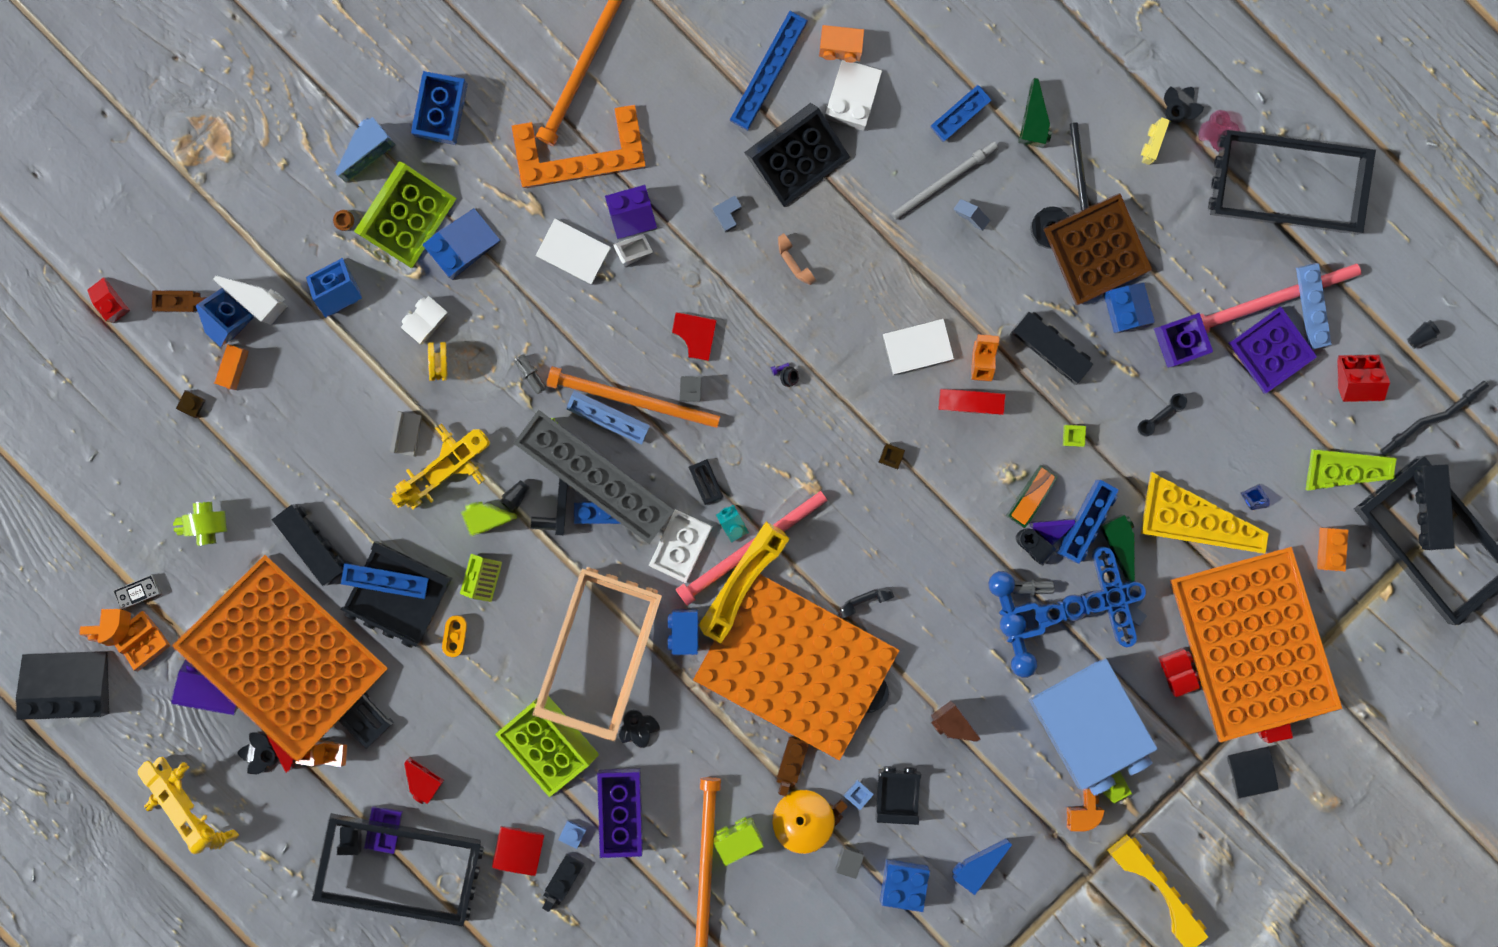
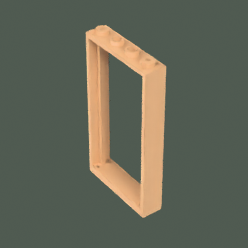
M587 567L586 570L582 569L580 571L532 715L615 741L662 595L657 594L658 590L646 587V590L638 588V584L626 580V583L618 581L617 576L606 574L605 577L599 575L598 570ZM586 581L650 602L608 730L544 709Z

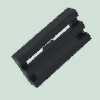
M708 459L688 467L704 505L723 498ZM702 465H706L712 482L718 493V495L715 497L705 476ZM695 468H698L709 493L710 499L708 500L696 476Z

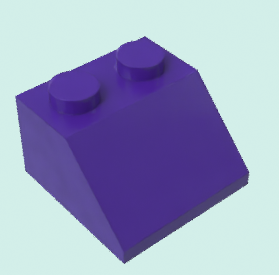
M646 185L605 196L617 240L657 229Z
M1200 313L1154 328L1167 368L1213 352Z

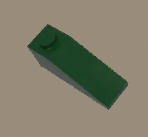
M1034 78L1030 85L1018 143L1043 148L1046 143L1050 142L1052 131L1049 130L1050 121L1039 79Z
M1120 514L1103 523L1099 528L1113 552L1126 581L1133 582L1135 581V533L1132 529L1134 524L1129 516L1126 517Z

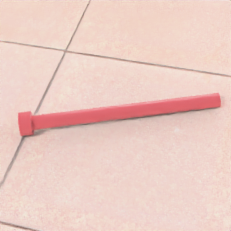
M1353 264L1322 275V286L1326 288L1360 276L1361 269L1358 264ZM1296 284L1208 316L1201 313L1200 316L1206 333H1209V328L1300 297L1299 285Z
M819 491L773 525L785 532L828 500ZM754 539L688 586L683 583L675 590L687 606L696 600L694 598L695 595L735 568Z

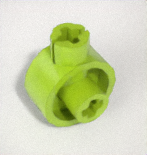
M212 502L193 503L194 514L182 515V517H177L173 522V526L183 525V527L173 528L177 535H196L197 546L217 543L216 533L227 532L225 511L213 512Z

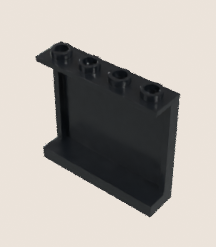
M376 541L371 547L372 551L364 566L429 578L425 599L354 587L345 606L341 607L340 610L344 611V615L352 620L358 618L364 621L363 625L370 629L378 628L382 630V634L386 637L393 639L395 636L402 640L401 644L409 648L417 647L420 645L452 577Z

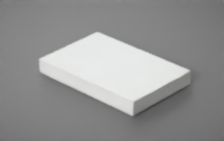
M554 219L536 257L592 285L611 247Z
M944 319L883 334L893 375L954 359Z
M675 509L649 566L687 583L713 526Z

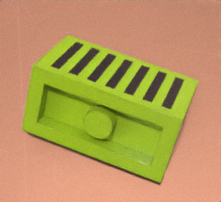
M471 554L460 594L472 599L492 602L502 562Z

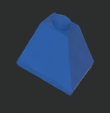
M223 287L196 305L205 333L220 347L234 339L255 317Z

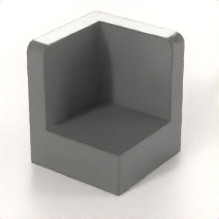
M682 376L680 378L679 401L701 402V376Z
M843 845L836 865V873L856 879L864 857L863 851Z

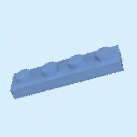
M1313 263L1296 267L1308 345L1311 349L1332 345L1319 264Z
M575 390L566 408L570 412L641 445L650 427L648 424Z

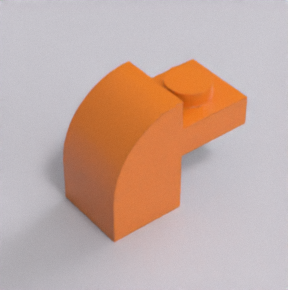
M978 334L973 346L971 380L992 382L996 369L995 356L999 345V336Z
M101 609L100 625L80 626L79 635L88 637V641L98 642L106 646H114L126 637L130 628L131 613L122 609Z
M319 740L299 762L296 761V764L346 766L347 745L334 743V741Z
M1088 787L1083 790V807H1067V828L1070 831H1089L1100 824L1104 810L1101 807H1096V804H1099V794L1093 795Z

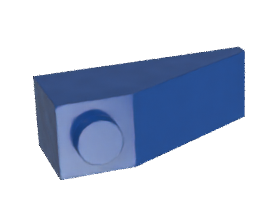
M1005 838L964 859L962 863L959 862L954 867L952 877L975 895L1012 846L1011 842Z

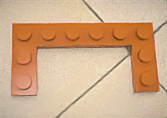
M635 105L614 108L621 149L542 163L539 162L533 123L511 125L522 188L646 168Z

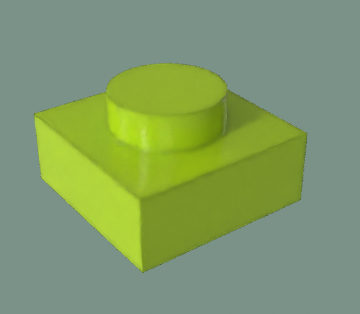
M1064 425L1063 446L1085 447L1086 426Z

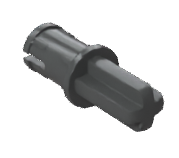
M525 354L520 355L519 359L516 358L513 362L517 365L524 375L523 379L528 381L536 394L542 393L546 386L536 373L538 370L532 367Z
M1031 579V581H1015L1012 594H1031V596H1034V594H1053L1055 587L1053 582H1037L1034 579Z

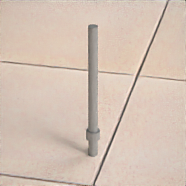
M992 142L984 149L974 152L967 161L892 212L893 217L897 220L972 166L985 161L988 155L999 148L998 145Z

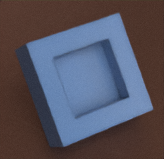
M857 779L844 794V797L861 810L874 794Z
M567 820L558 840L577 849L586 828Z

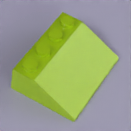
M399 161L354 232L408 267L413 268L425 249L422 244L434 235L457 198Z
M548 696L544 709L566 716ZM537 697L495 735L543 791L551 797L587 768L599 756V753L579 730L532 715Z

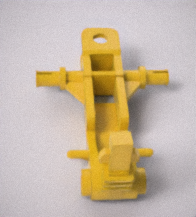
M442 423L438 425L435 430L440 434L443 441L440 456L416 476L410 469L406 470L411 479L409 481L404 479L395 486L397 490L392 493L393 497L390 498L393 504L398 508L406 504L408 508L411 507L414 510L423 503L421 499L425 496L432 503L434 500L429 493L453 474L472 475L478 485L484 482L486 479L478 471L479 467H475L471 462L474 457L490 445V440L480 429H474L456 442L452 437L453 434L449 433ZM452 453L460 461L456 465L449 459ZM425 476L431 485L428 486L427 484L425 486L426 489L421 492L415 482L418 480L422 481V477Z
M164 757L157 758L154 763L145 761L138 769V775L153 794L150 795L149 801L144 805V808L147 811H152L155 806L160 804L183 840L187 843L191 853L199 854L206 848L210 850L213 848L214 850L217 848L221 849L226 843L237 839L239 834L234 829L224 833L223 831L215 833L214 829L204 822L207 819V815L199 819L190 811L195 806L183 790L181 781L184 773L189 769L187 763L182 762L178 768L172 770ZM159 765L162 766V771L159 770Z

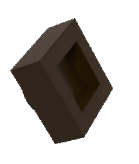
M185 390L176 409L193 418H197L206 399Z
M885 443L878 463L898 470L905 450Z

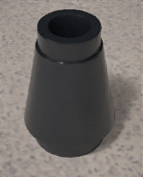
M1424 321L1407 341L1415 349L1436 339L1437 335L1440 334V330L1433 321Z
M519 480L518 483L502 495L503 498L500 502L513 512L515 508H519L530 487Z

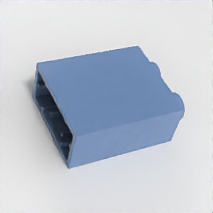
M1100 659L1028 699L1077 788L1084 790L1089 787L1092 794L1097 795L1116 784L1111 775L1126 767L1129 774L1133 775L1153 764L1148 754L1157 750V747L1107 659Z

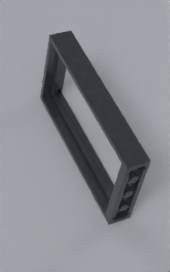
M1225 130L1218 136L1217 147L1220 148L1219 154L1215 157L1214 161L1216 175L1213 176L1211 181L1213 196L1210 197L1208 202L1210 215L1356 235L1364 233L1376 154L1375 149ZM1232 141L1360 158L1350 224L1222 207Z
M1417 456L1398 471L1393 479L1386 481L1357 505L1354 510L1447 624L1461 625L1468 619L1467 616L1471 612H1476L1484 606L1483 602L1488 598L1491 599L1498 595V575L1452 612L1370 512L1412 478L1416 471V466L1432 465L1425 456ZM1450 488L1452 509L1498 564V545Z
M330 813L312 901L463 927L465 920L469 921L471 908H468L469 900L474 898L475 887H472L473 879H478L480 867H476L477 860L482 859L484 847L481 846L480 839ZM336 826L470 849L457 914L323 891Z

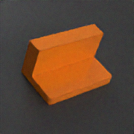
M227 344L214 384L231 390H237L249 351Z

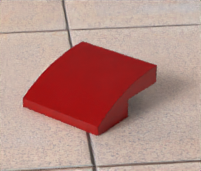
M500 826L492 868L536 876L544 834L523 831L520 828Z

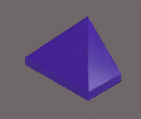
M1075 520L1030 522V527L1051 545H1054L1075 524Z

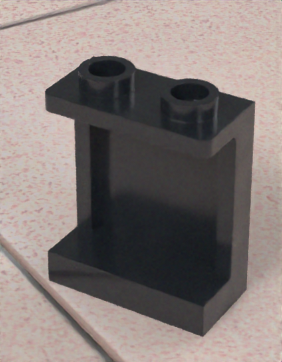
M884 766L883 769H878L875 816L877 823L919 825L918 807L922 774L920 771H917V768L905 767L903 771L896 770V767Z

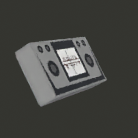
M151 574L115 589L113 593L120 609L123 610L161 594L154 574Z

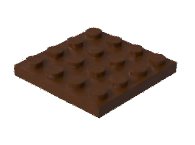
M1121 193L1044 228L1046 237L1075 305H1080L1152 270Z

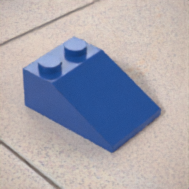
M475 208L438 231L422 245L446 275L453 280L501 240Z

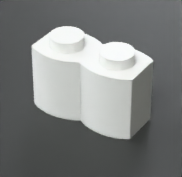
M429 296L426 299L422 297L415 305L417 309L413 314L408 313L403 318V325L401 326L404 331L421 345L430 338L449 315L446 310Z

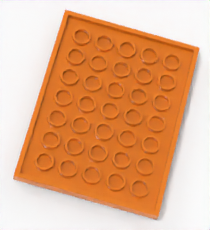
M1292 547L1170 580L1219 742L1342 709Z
M266 555L172 645L176 651L297 762L311 750L388 670L379 659Z
M759 574L744 596L732 628L722 643L714 640L693 681L840 761L900 650Z

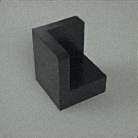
M341 826L337 855H359L361 852V830Z

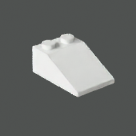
M842 60L826 110V120L864 131L882 71L855 62L849 63Z
M218 276L213 278L261 322L272 325L288 307L283 302L285 298L272 289L268 291L260 287Z

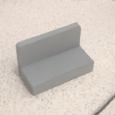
M397 412L390 447L391 453L415 457L422 420L421 415Z

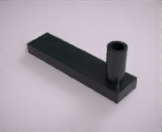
M559 478L556 518L531 516L530 529L553 530L555 535L564 536L568 484Z

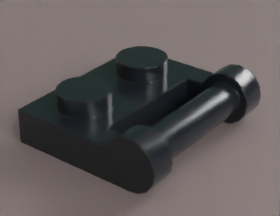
M367 693L339 719V722L365 749L394 723L391 718L388 719L372 703ZM363 704L382 724L379 728L358 709L360 705Z

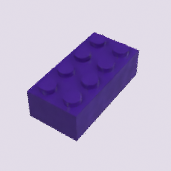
M641 768L598 770L600 858L642 857Z

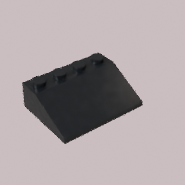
M809 103L744 152L783 207L850 158L819 107L812 103Z
M107 651L22 655L16 693V720L102 717L110 714Z

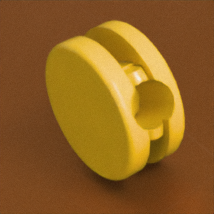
M434 342L428 343L430 381H435V379L441 380V378L442 381H447L446 342H440V353L434 352Z

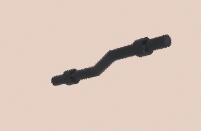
M1483 380L1472 390L1468 389L1462 394V398L1447 410L1418 419L1401 434L1397 433L1392 437V441L1384 446L1380 452L1382 455L1387 456L1395 448L1403 446L1407 442L1406 440L1423 426L1450 418L1465 405L1474 402L1478 398L1477 396L1489 387L1488 383Z

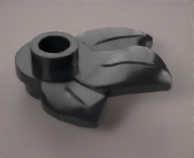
M1172 86L1167 89L1164 94V102L1167 106L1165 116L1170 120L1169 122L1180 123L1184 119L1193 120L1203 112V105L1193 103L1195 96L1194 87H1186L1179 92ZM1172 110L1178 111L1177 117L1172 115Z
M633 709L625 713L623 717L624 724L620 727L618 735L622 743L632 740L636 746L646 748L650 740L649 733L659 731L660 726L653 716L643 715L639 710ZM632 718L638 719L636 723H631L630 720Z
M257 732L250 733L249 741L251 744L242 747L237 752L240 758L249 763L248 774H260L267 766L274 765L278 761V757L268 738ZM267 751L272 753L271 759L266 757Z

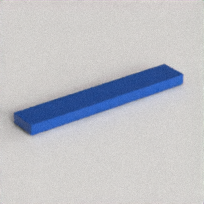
M789 11L732 114L731 122L747 131L749 130L808 23L807 19Z

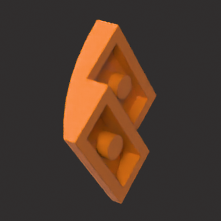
M141 611L130 620V628L126 637L115 645L119 653L124 654L133 670L137 672L171 646L156 624L144 611Z

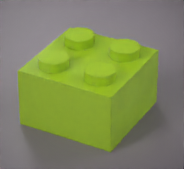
M742 817L735 821L736 825L730 828L725 826L716 831L717 835L714 836V845L725 866L763 847V839L752 817L748 819Z

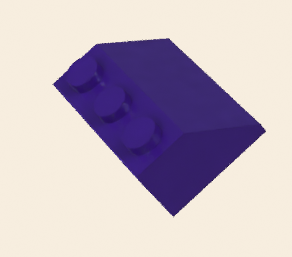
M185 659L178 672L171 704L235 715L238 707Z

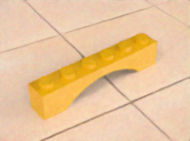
M767 521L764 523L698 626L704 635L722 643L733 626L739 606L750 586L762 570L779 556L789 541L788 536L781 529Z
M1125 835L1107 851L1124 871L1143 876L1159 888L1170 911L1171 932L1183 947H1197L1208 938L1204 932L1207 928L1200 919L1196 921L1192 917L1194 911L1187 903H1181L1178 899L1181 895L1174 886L1170 888L1166 884L1168 878L1161 870L1158 872L1155 870L1153 859L1148 854L1144 856L1140 850L1142 845L1135 837L1131 839L1128 835Z

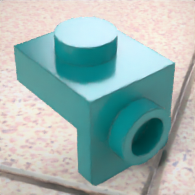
M734 505L726 507L716 514L731 543L749 533Z

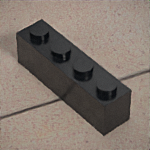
M1027 312L1010 333L1072 384H1078L1094 365L1090 362L1091 357L1083 351L1079 353L1074 348L1075 344L1067 338L1062 339L1058 335L1059 331L1051 325L1046 326L1042 322L1043 318L1036 312Z
M1449 464L1416 466L1414 480L1417 483L1418 490L1415 499L1417 504H1419V513L1417 514V522L1421 530L1419 544L1422 546V550L1455 549Z
M291 504L275 516L272 521L322 586H327L343 574L345 562L339 555L336 556L333 553L331 543L326 538L323 539L320 536L318 526L314 522L310 523L306 517L308 514L301 505Z

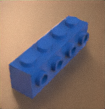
M1095 480L1074 519L1075 524L1068 530L1057 554L1074 563L1079 564L1081 561H1084L1088 554L1087 548L1090 543L1095 541L1100 524L1102 525L1108 516L1107 511L1109 507L1113 506L1117 500L1118 495L1116 494L1119 489L1102 480Z

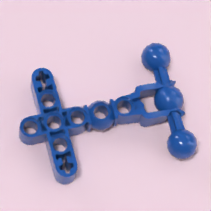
M1098 547L1092 554L1101 590L1090 592L1086 596L1069 595L1062 602L1058 601V604L1038 605L1034 602H1029L1014 607L1011 596L1015 587L1013 576L1008 572L998 571L990 577L988 582L989 589L992 594L999 597L1002 610L998 612L1002 615L1000 629L1004 635L1008 636L1006 642L1012 643L1015 653L1011 661V669L1015 675L1021 678H1028L1036 672L1038 667L1035 656L1027 652L1024 639L1043 634L1046 627L1057 624L1062 619L1064 621H1078L1085 614L1089 615L1090 611L1101 612L1107 610L1114 637L1121 646L1131 647L1136 643L1137 635L1128 604L1142 600L1145 597L1146 589L1141 583L1136 581L1122 584L1114 554L1109 548ZM1101 551L1108 554L1105 557V562L1108 565L1111 564V567L1101 568V566H1105L1104 561L1098 559V556H1101ZM1107 571H1112L1114 574V578L1110 582L1104 580V574ZM1137 585L1140 592L1137 596L1132 597L1130 589ZM1113 591L1119 593V599L1116 602H1111L1109 599ZM1092 597H1098L1099 604L1095 608H1091L1089 605V600ZM1073 602L1079 605L1076 613L1069 612V605ZM1052 608H1057L1059 611L1055 619H1051L1048 616V612ZM1034 609L1038 627L1025 631L1026 620L1020 612ZM1123 611L1125 619L1122 622H1116L1115 615ZM1118 627H1124L1125 632L1130 635L1127 638V642L1121 639V637H1124V632L1121 628L1118 629Z

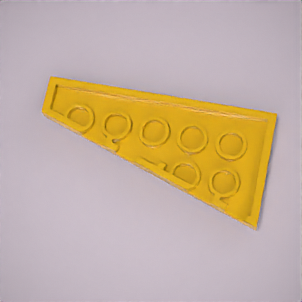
M1150 472L1141 534L1266 554L1269 533Z

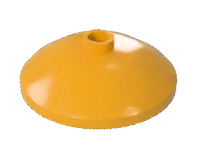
M797 790L787 794L777 804L772 824L776 838L786 849L795 853L807 854L815 852L827 844L834 831L835 818L830 804L820 794L809 790ZM799 817L804 819L802 825H799L797 822Z

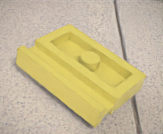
M1161 118L1155 124H1151L1148 131V136H1150L1149 142L1144 144L1141 151L1143 156L1142 163L1150 165L1157 159L1170 120Z

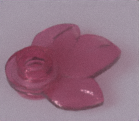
M1217 110L1211 114L1209 121L1201 125L1198 137L1199 141L1209 140L1212 148L1219 152L1220 147H1217L1218 136L1225 130H1240L1236 123L1230 121V116L1226 111ZM1217 117L1222 119V124L1216 122Z

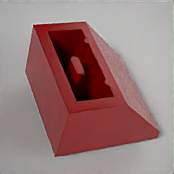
M1338 355V389L1343 402L1385 401L1390 380L1380 355Z

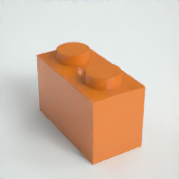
M822 25L819 57H823L826 60L841 59L849 63L860 61L864 29Z
M1320 528L1317 569L1346 571L1347 529Z

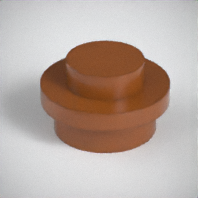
M339 210L335 213L333 223L337 229L347 231L354 225L355 220L351 212Z

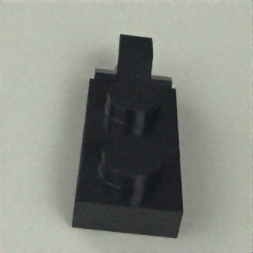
M566 853L545 889L543 896L547 899L542 909L549 912L554 903L560 905L583 868L584 863Z

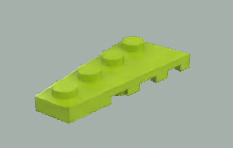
M1311 449L1305 490L1393 479L1397 458Z

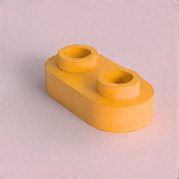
M460 615L450 617L445 624L442 650L448 657H456L464 649L467 621ZM454 622L460 623V629L454 628ZM452 642L457 644L456 650L450 648Z

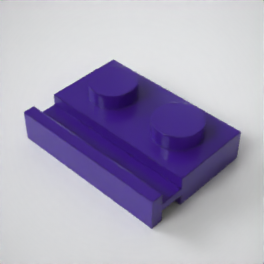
M372 806L369 820L401 825L403 811ZM367 831L364 849L395 854L398 836Z

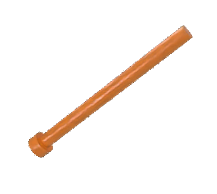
M608 0L545 128L540 127L535 136L540 141L551 146L555 145L559 137L556 132L622 0Z
M551 366L546 386L557 389L558 385L707 426L718 427L720 419L718 415L562 373V369Z
M715 777L700 778V790L704 791L695 947H708L716 791L721 790V779Z

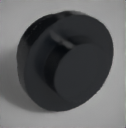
M786 366L783 368L780 374L783 386L792 387L798 383L799 372L794 367Z

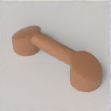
M783 233L778 237L780 255L797 279L812 285L816 282L815 277L808 268L801 271L788 252L793 246Z

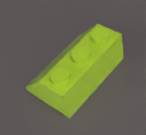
M482 501L465 506L466 510L461 512L471 536L479 535L517 519L516 514L489 503L483 504Z

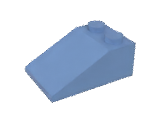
M373 117L370 119L366 118L359 123V128L355 130L335 172L346 183L396 145Z

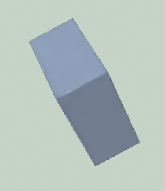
M736 196L712 208L725 232L737 226L731 214L740 210L742 206Z
M960 199L953 209L959 216L967 219L974 227L982 231L991 221L979 207L963 199Z
M1132 589L1130 594L1132 597H1135L1139 592ZM1144 598L1128 604L1132 621L1138 626L1147 617L1145 613L1137 608Z

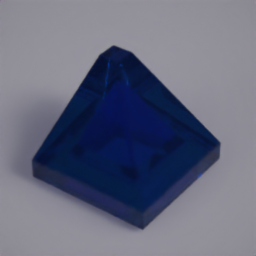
M1260 484L1240 493L1250 510L1269 507L1270 500Z

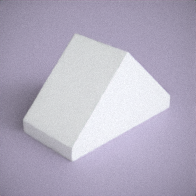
M644 234L613 245L624 267L653 253Z

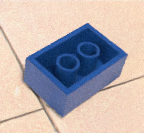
M423 71L411 134L415 138L456 145L468 86L466 80Z

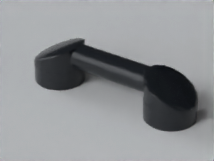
M1181 393L1174 394L1170 398L1168 406L1152 419L1142 420L1138 424V433L1144 437L1153 434L1157 424L1172 412L1181 411L1186 407V396Z
M888 589L871 590L849 599L840 608L838 614L840 618H846L856 613L854 606L876 597L878 602L882 603L894 598L892 590Z

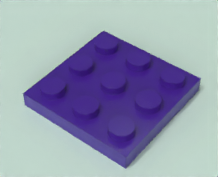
M1281 306L1228 343L1264 394L1317 357Z

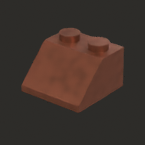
M951 700L931 715L934 719L931 723L940 735L944 733L948 738L975 742L981 740Z

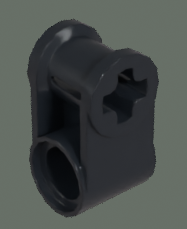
M1022 529L1016 534L1017 544L1042 566L1056 551L1054 546L1033 530ZM1024 535H1030V542H1024L1026 540Z

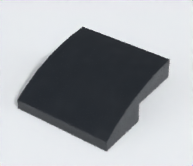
M1269 747L1227 756L1233 777L1231 780L1237 799L1279 790Z

